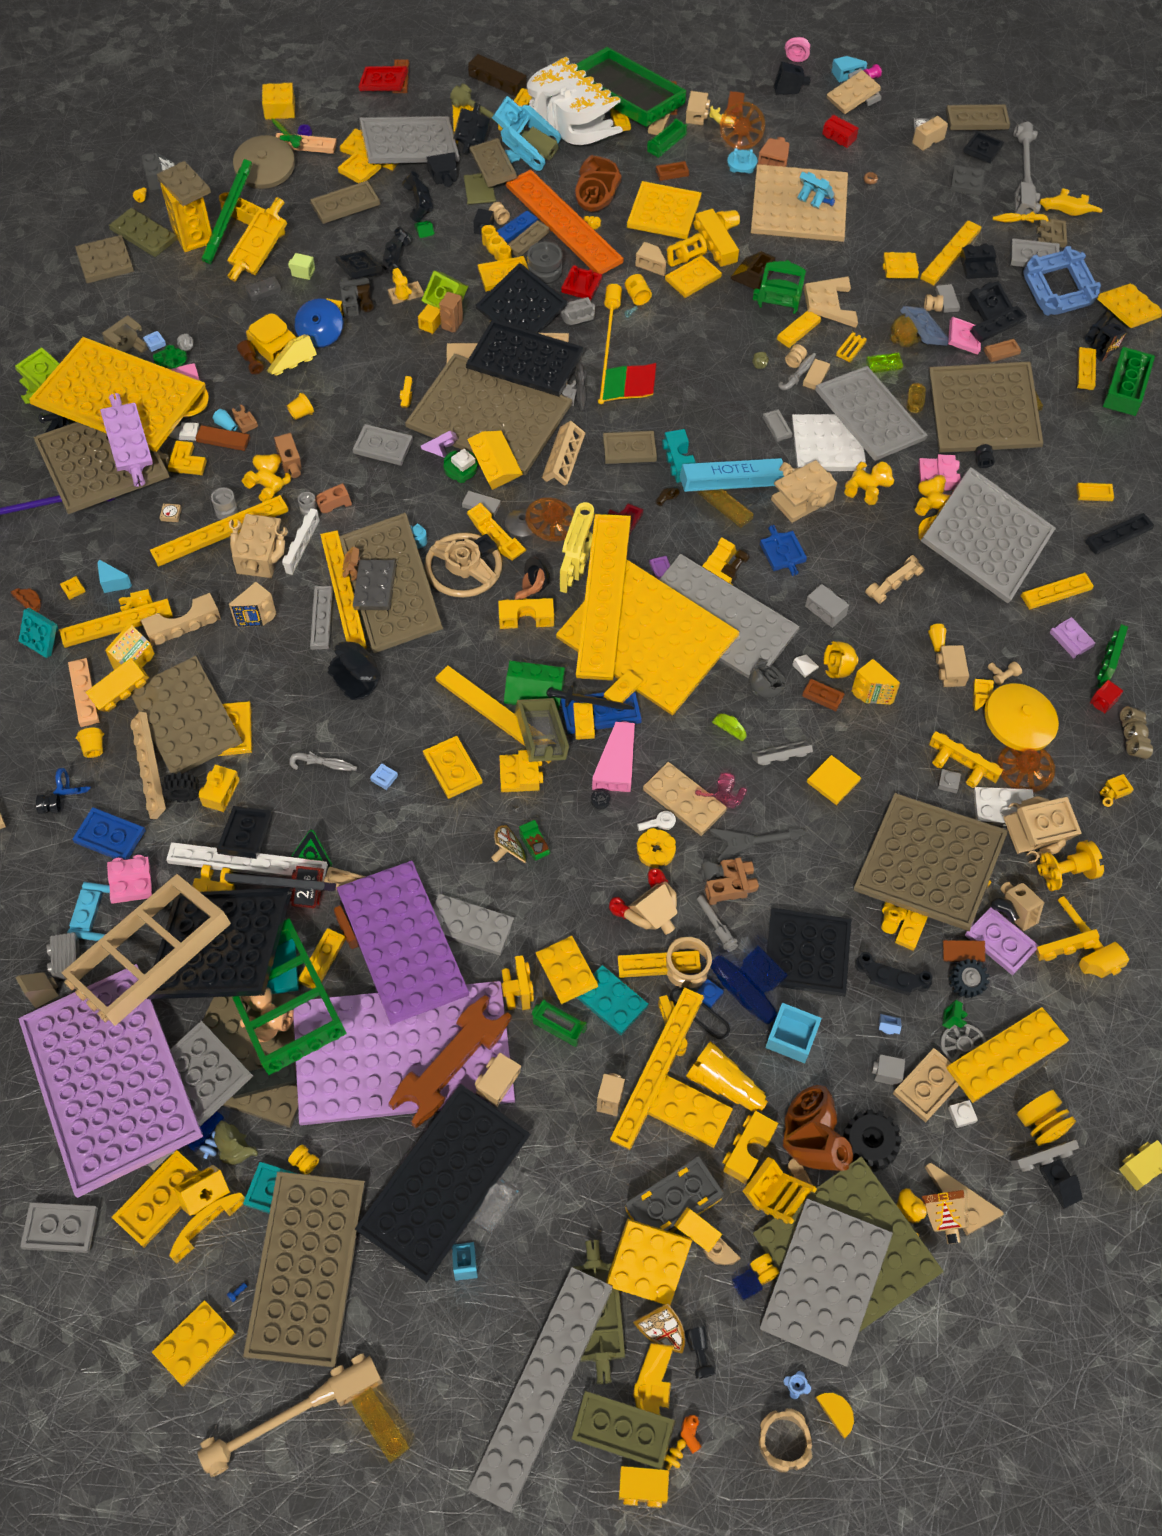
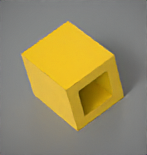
M427 304L418 316L419 328L433 334L441 325L440 309Z

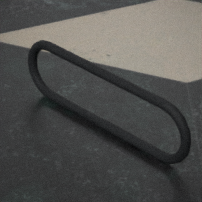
M677 987L673 989L670 993V999L671 1001H673L674 1005H676L677 1002L674 1000L673 994L677 990H683L684 987ZM702 1002L701 1005L725 1024L727 1032L723 1036H717L696 1018H694V1021L716 1039L726 1038L730 1033L729 1024Z

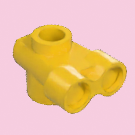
M885 902L882 909L884 919L881 929L888 934H894L901 920L906 918L907 909Z

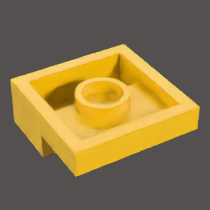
M520 750L516 755H499L501 792L539 791V783H543V772H539L538 766H542V761L529 762L527 750Z

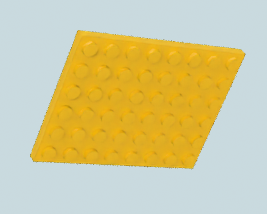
M82 337L31 396L29 401L31 405L106 433L100 409L112 407L109 396L113 394L116 400L115 393L120 394L122 405L136 403L148 448L151 451L157 452L204 391L205 383Z
M626 560L614 677L619 679L628 670L643 680L642 685L635 691L673 716L739 636V631L629 560ZM584 602L556 634L557 639L579 652Z

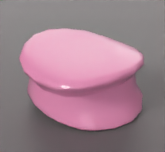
M802 37L788 40L785 44L787 57L793 62H803L808 59L810 55L808 40Z

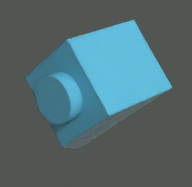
M849 56L833 59L831 72L838 82L847 81L848 74L861 68L862 70L866 69L867 62Z

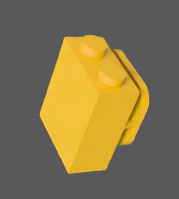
M267 314L251 324L249 330L246 331L247 339L252 342L254 349L271 364L288 342L296 338L287 329L286 323L275 314Z

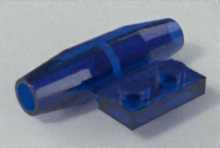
M759 946L744 959L741 969L721 954L712 960L710 968L721 984L748 1012L766 1025L777 1017L778 1012L765 995V992L774 990L788 975Z

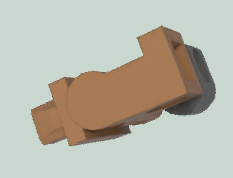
M740 857L735 858V860H723L720 862V866L709 861L701 865L700 871L709 905H715L719 901L747 898L748 893L758 890L757 879L746 878V875L753 874L754 872L752 861L742 862ZM714 875H715V878H719V877H722V878H723V879H717V880H710Z

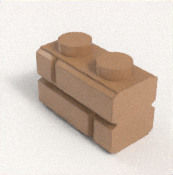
M446 292L444 299L439 303L441 328L454 333L463 322L462 297Z

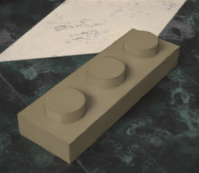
M537 220L508 244L511 247V253L516 257L522 256L532 245L549 233V227Z

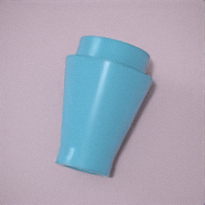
M218 409L214 413L213 420L215 424L229 431L235 432L238 425L226 410Z

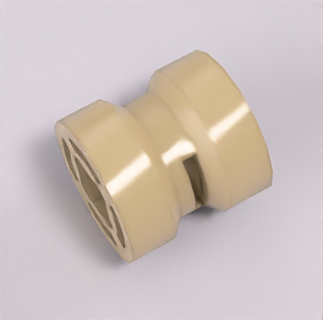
M495 202L489 208L490 211H493L494 219L499 225L505 224L509 220L510 213L504 208L502 203Z
M932 295L925 296L924 309L926 311H942L943 295H937L936 297Z
M794 345L785 357L786 363L792 368L799 367L807 355L806 349L802 345Z

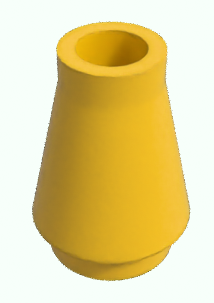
M933 624L929 627L928 633L934 651L941 652V646H945L946 628H944L943 624Z

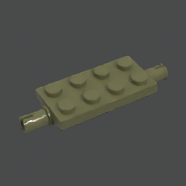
M591 1240L585 1241L587 1262L582 1266H573V1268L606 1283L612 1263L607 1264L600 1260L599 1240H593L594 1249H592ZM614 1288L580 1361L596 1362L597 1384H603V1374L605 1375V1384L611 1383L609 1361L625 1358L619 1290Z

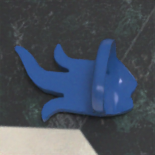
M65 768L57 769L55 775L57 788L53 791V794H59V796L86 793L90 790V786L70 788L67 770ZM62 772L65 774L66 778L65 787H63L61 781Z

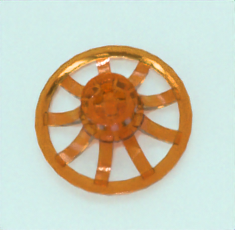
M743 101L728 107L720 122V131L723 139L729 146L740 150L755 146L765 131V119L761 110L753 103ZM742 106L751 107L746 117H743ZM733 108H739L740 118H737L731 112ZM755 110L760 117L750 121L749 118ZM727 114L734 120V124L724 123ZM761 121V131L752 128L751 125ZM724 128H734V131L726 137ZM749 132L759 134V136L754 142L752 141ZM736 134L739 135L737 145L729 141ZM742 136H746L749 142L748 145L740 146Z
M541 498L529 505L525 519L529 529L538 537L548 541L565 540L568 533L564 530L562 523L569 527L571 524L564 517L571 514L573 519L574 511L560 500ZM540 503L543 510H537L534 506ZM530 512L541 516L531 519ZM544 520L543 524L538 530L533 526V523H538ZM548 524H550V536L542 533ZM555 525H557L562 536L555 537Z
M1007 746L1003 749L998 759V766L1003 769V763L1016 764L1015 767L1007 771L1003 769L1001 773L1002 779L1014 789H1033V792L1041 791L1049 786L1055 776V764L1049 753L1044 749L1039 750L1040 754L1031 749L1025 750L1020 754L1015 749ZM1010 750L1016 759H1008L1004 756ZM1045 756L1050 765H1042L1040 763L1041 759ZM1020 770L1021 772L1015 783L1007 777ZM1040 770L1050 771L1049 778H1045L1040 773ZM1034 773L1036 777L1043 782L1042 785H1039L1037 787L1035 786L1033 779ZM1025 774H1028L1029 787L1020 786Z

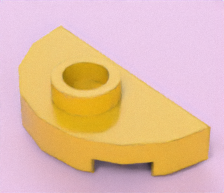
M405 376L404 388L400 391L402 408H408L411 404V385L413 384L411 376Z

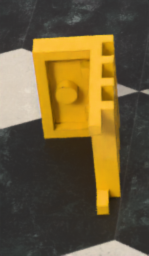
M767 1157L744 1188L743 1193L756 1210H762L767 1215H773L775 1219L779 1218L786 1224H792L794 1222L793 1215L811 1191L815 1193L817 1188L783 1173L775 1160Z

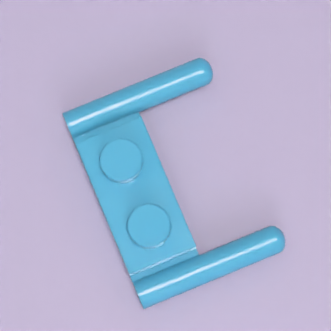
M83 882L82 890L80 891L69 925L70 929L67 933L74 932L79 939L99 941L106 935L91 932L101 902L102 892L110 893L109 885Z

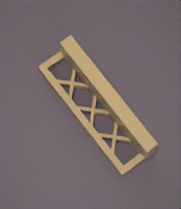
M572 421L559 428L542 476L546 482L555 478L564 486L568 484L585 436V432ZM573 431L579 435L578 439H575ZM569 443L573 446V452L570 451ZM564 456H567L569 465H566ZM560 469H563L564 477L559 474Z

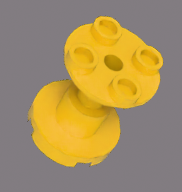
M1088 840L1079 842L1076 846V853L1069 855L1066 861L1058 863L1051 853L1044 852L1041 854V864L1037 865L1038 872L1041 876H1044L1049 891L1061 889L1062 874L1071 872L1075 875L1083 872L1090 880L1100 878L1104 873V865L1100 866L1099 859H1102L1100 850L1093 841L1088 842Z

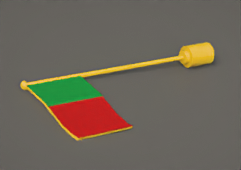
M609 284L606 287L604 305L610 309L599 404L616 399L648 397L653 395L656 363L606 369L613 310L618 309L621 303L622 288L618 284Z

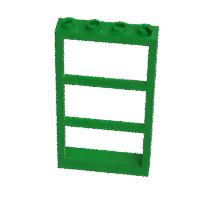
M290 918L284 921L278 946L293 939L300 955L272 969L268 981L305 963L316 987L250 1021L240 997H232L259 1060L268 1075L281 1070L285 1066L300 1060L302 1057L319 1050L321 1047L347 1034ZM320 995L332 1021L265 1055L254 1029Z

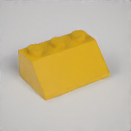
M483 431L467 439L492 490L523 475L502 431Z

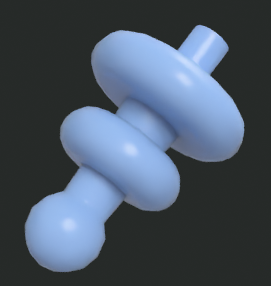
M215 1131L212 1132L211 1139L205 1140L207 1146H200V1151L205 1153L204 1159H207L208 1155H217V1151L213 1149V1147L217 1148L214 1141Z

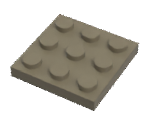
M122 235L75 246L87 283L134 272Z

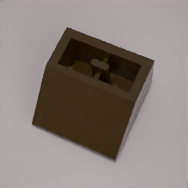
M762 251L748 256L731 275L730 279L752 289H760L766 263L774 262L776 257ZM769 271L768 278L771 276L773 271Z

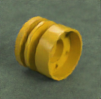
M1050 1090L1037 1097L1016 1114L1025 1127L1033 1124L1036 1125L1030 1133L1032 1137L1042 1133L1035 1141L1038 1146L1057 1140L1066 1134L1071 1126L1076 1123L1073 1116L1063 1120L1070 1113L1068 1109L1057 1112L1056 1109L1062 1104V1101L1054 1090Z

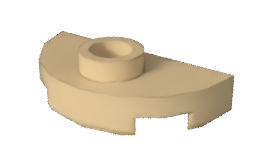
M721 1238L718 1239L710 1252L703 1249L707 1258L717 1265H733L740 1260V1257Z

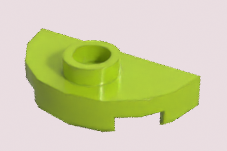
M717 714L713 719V724L737 739L744 741L746 738V731L734 716Z

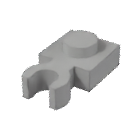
M576 380L571 385H565L560 394L572 399L571 406H574L576 399Z

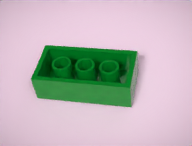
M1122 347L1115 364L1103 407L1136 416L1143 401L1155 355Z

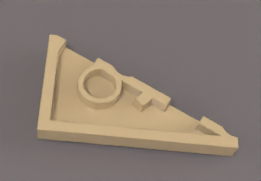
M929 1163L925 1166L926 1171L940 1193L967 1190L969 1227L963 1228L966 1235L975 1232L1004 1215L1000 1209L934 1164Z

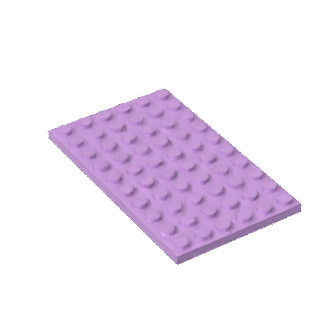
M124 969L87 986V988L108 1007L136 983L138 979L127 969ZM75 992L18 1018L73 1193L77 1198L203 1137L151 999L146 998L116 1026L109 1020L105 1023L98 1016L97 1013L99 1011L93 1012L86 1004L88 1000L82 1001Z
M501 981L466 984L469 996L392 1025L389 1023L378 993L330 997L347 1034L296 1061L300 1126L417 1113L419 1107L411 1101L404 1102L394 1110L389 1107V1101L395 1094L399 1084L411 1071L419 1077L462 1030L456 1024L461 1014L484 995L490 998L487 1008L483 1012L485 1018L497 1020L505 1014ZM322 998L311 999L293 1009L295 1040L332 1021ZM505 1029L501 1039L492 1049L489 1050L484 1045H481L441 1090L440 1094L446 1100L438 1111L442 1110L460 1084L476 1094L475 1082L481 1074L484 1075L487 1072L488 1068L486 1067L492 1057L496 1058L500 1052L510 1058L507 1029ZM513 1084L500 1104L515 1103Z

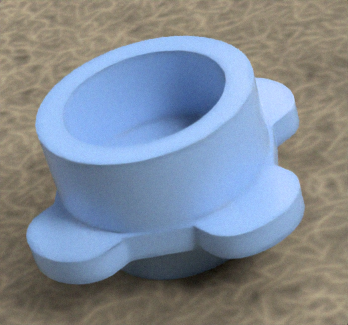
M797 1371L792 1377L787 1376L784 1379V1385L788 1387L789 1395L792 1399H798L799 1395L809 1394L811 1391V1386L807 1383L805 1374L802 1371Z

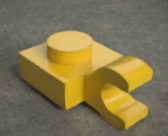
M148 589L130 593L131 597L118 599L120 605L126 604L120 607L121 611L153 603Z

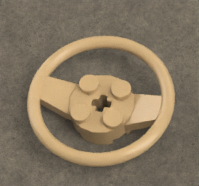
M473 533L451 534L439 541L437 540L430 547L425 557L424 570L428 581L438 591L453 597L476 596L490 589L499 579L502 571V558L499 550L497 549L492 552L495 559V570L493 572L484 560L481 559L479 547L473 542L480 538V535ZM433 556L445 560V566L452 574L462 578H468L471 575L483 585L470 590H454L442 585L432 573L431 562Z

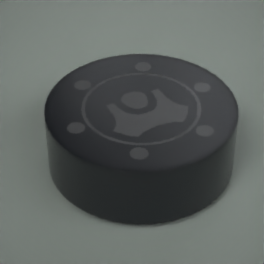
M603 789L595 790L591 795V804L596 809L607 808L610 804V794Z

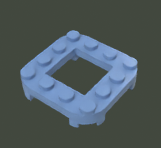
M1067 246L1063 251L1041 257H1038L1036 254L1027 263L1023 270L1024 278L1037 304L1045 315H1057L1090 306L1098 297L1101 284L1100 282L1095 283L1084 261L1086 255L1083 251L1079 253L1071 249V246ZM1068 268L1079 291L1058 296L1057 293L1053 294L1043 274Z

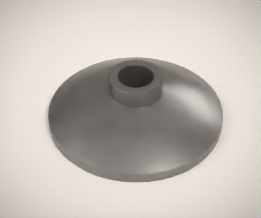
M516 509L507 515L505 527L511 535L526 538L538 531L540 520L538 515L529 509Z

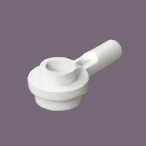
M663 811L654 820L638 823L637 828L638 831L656 827L660 830H669L675 825L676 818L673 813Z

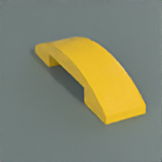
M482 503L467 511L469 518L482 535L488 534L496 543L497 549L502 555L510 560H514L526 551L516 538L512 539L492 519V514Z
M241 1193L232 1194L211 1203L201 1210L181 1231L169 1256L176 1264L194 1249L189 1241L223 1211L230 1217L243 1205L245 1197Z

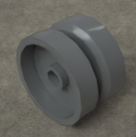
M544 241L538 242L529 248L527 254L529 271L544 283L558 280L562 275L561 248L554 243Z

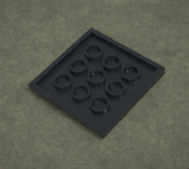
M519 263L476 304V309L490 321L496 320L540 333L567 306L568 302Z
M771 908L763 985L845 997L852 919Z

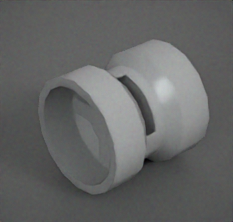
M302 492L298 496V504L302 515H308L311 508L317 510L313 493Z

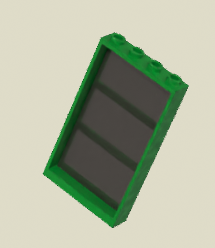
M609 47L577 63L578 69L576 71L584 70L586 72L584 78L593 77L594 83L592 84L601 83L603 85L600 91L610 90L611 96L609 97L617 96L620 98L621 102L612 107L613 109L645 127L685 104V89Z

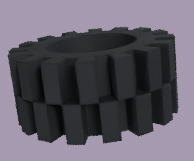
M181 772L168 774L163 778V797H166L165 799L167 800L171 799L173 802L177 800L179 803L181 801L187 802V800L193 801L199 794V779L196 776L194 777L193 774L188 775L186 772L184 774H181Z

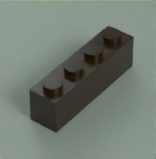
M477 54L468 63L470 77L515 97L522 88H527V75L480 54Z

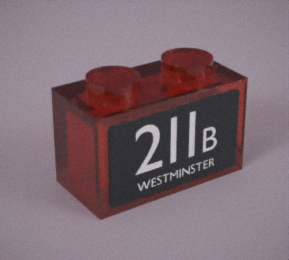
M296 866V870L292 872V879L323 882L324 869ZM291 889V906L319 909L321 890Z

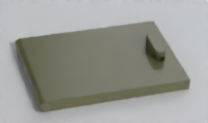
M481 173L464 175L468 205L496 202L493 186L487 187Z

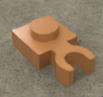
M240 405L241 411L239 412L235 411L234 408L232 409L235 423L242 433L258 427L257 421L251 412L246 413L243 405Z

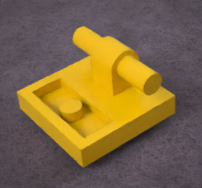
M521 955L515 956L517 980H511L510 969L505 968L501 970L503 996L506 997L508 1010L516 1008L514 996L520 995L522 1010L530 1009V1002L534 1001L533 986L529 975V963L524 962V957Z

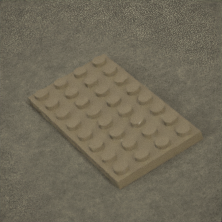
M406 513L339 536L344 555L352 547H356L359 549L358 556L360 560H395L396 562L390 610H361L374 653L443 629ZM356 578L354 581H352V582H353L354 589H355V586H356V580H357V578Z
M277 1172L244 1349V1358L336 1368L358 1233L355 1228L360 1220L365 1181Z

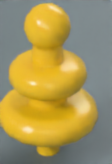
M143 187L133 192L135 201L139 203L144 202L147 189Z
M584 217V220L594 230L601 226L599 217Z
M683 1439L678 1440L676 1448L671 1447L669 1449L671 1456L667 1454L665 1461L668 1462L665 1467L667 1470H670L671 1466L680 1468L681 1464L677 1461V1458H683L681 1450L686 1446V1442Z

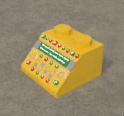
M128 624L105 650L114 670L130 658L135 659L143 668L147 662L151 661L155 654L151 643L131 624Z
M872 659L857 671L851 691L855 697L861 699L864 703L891 705L894 703L900 682Z

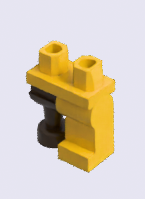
M721 537L718 546L702 567L733 585L737 579V570L740 565L746 563L750 557L740 549L736 552L735 545ZM735 554L736 559L733 561L731 565L728 564Z

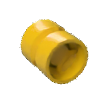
M634 274L625 281L624 286L635 305H644L651 299L652 292L642 275Z

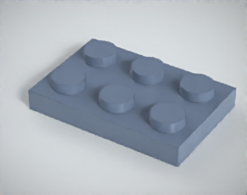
M903 306L900 311L904 315V319L913 326L912 329L921 336V340L925 344L948 345L949 338L926 309Z

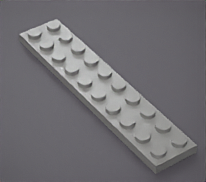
M571 1267L468 1489L469 1491L510 1513L513 1512L610 1297L613 1286Z

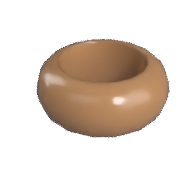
M868 172L864 175V181L867 184L873 185L878 180V176L873 172Z

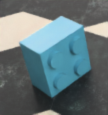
M782 1003L765 1048L805 1063L822 1018Z

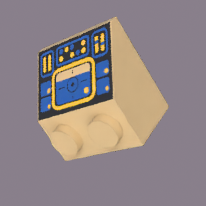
M257 582L229 603L232 617L237 627L264 626L277 615L271 593Z

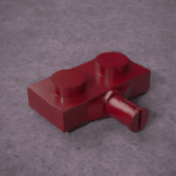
M628 503L620 513L610 509L607 515L631 516L630 536L643 515V509Z

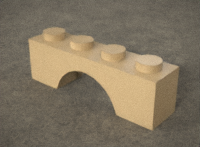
M208 593L193 599L191 609L182 617L169 619L157 613L142 619L141 622L153 647L170 639L180 637L190 631H195L205 625L215 623L221 617L211 594Z

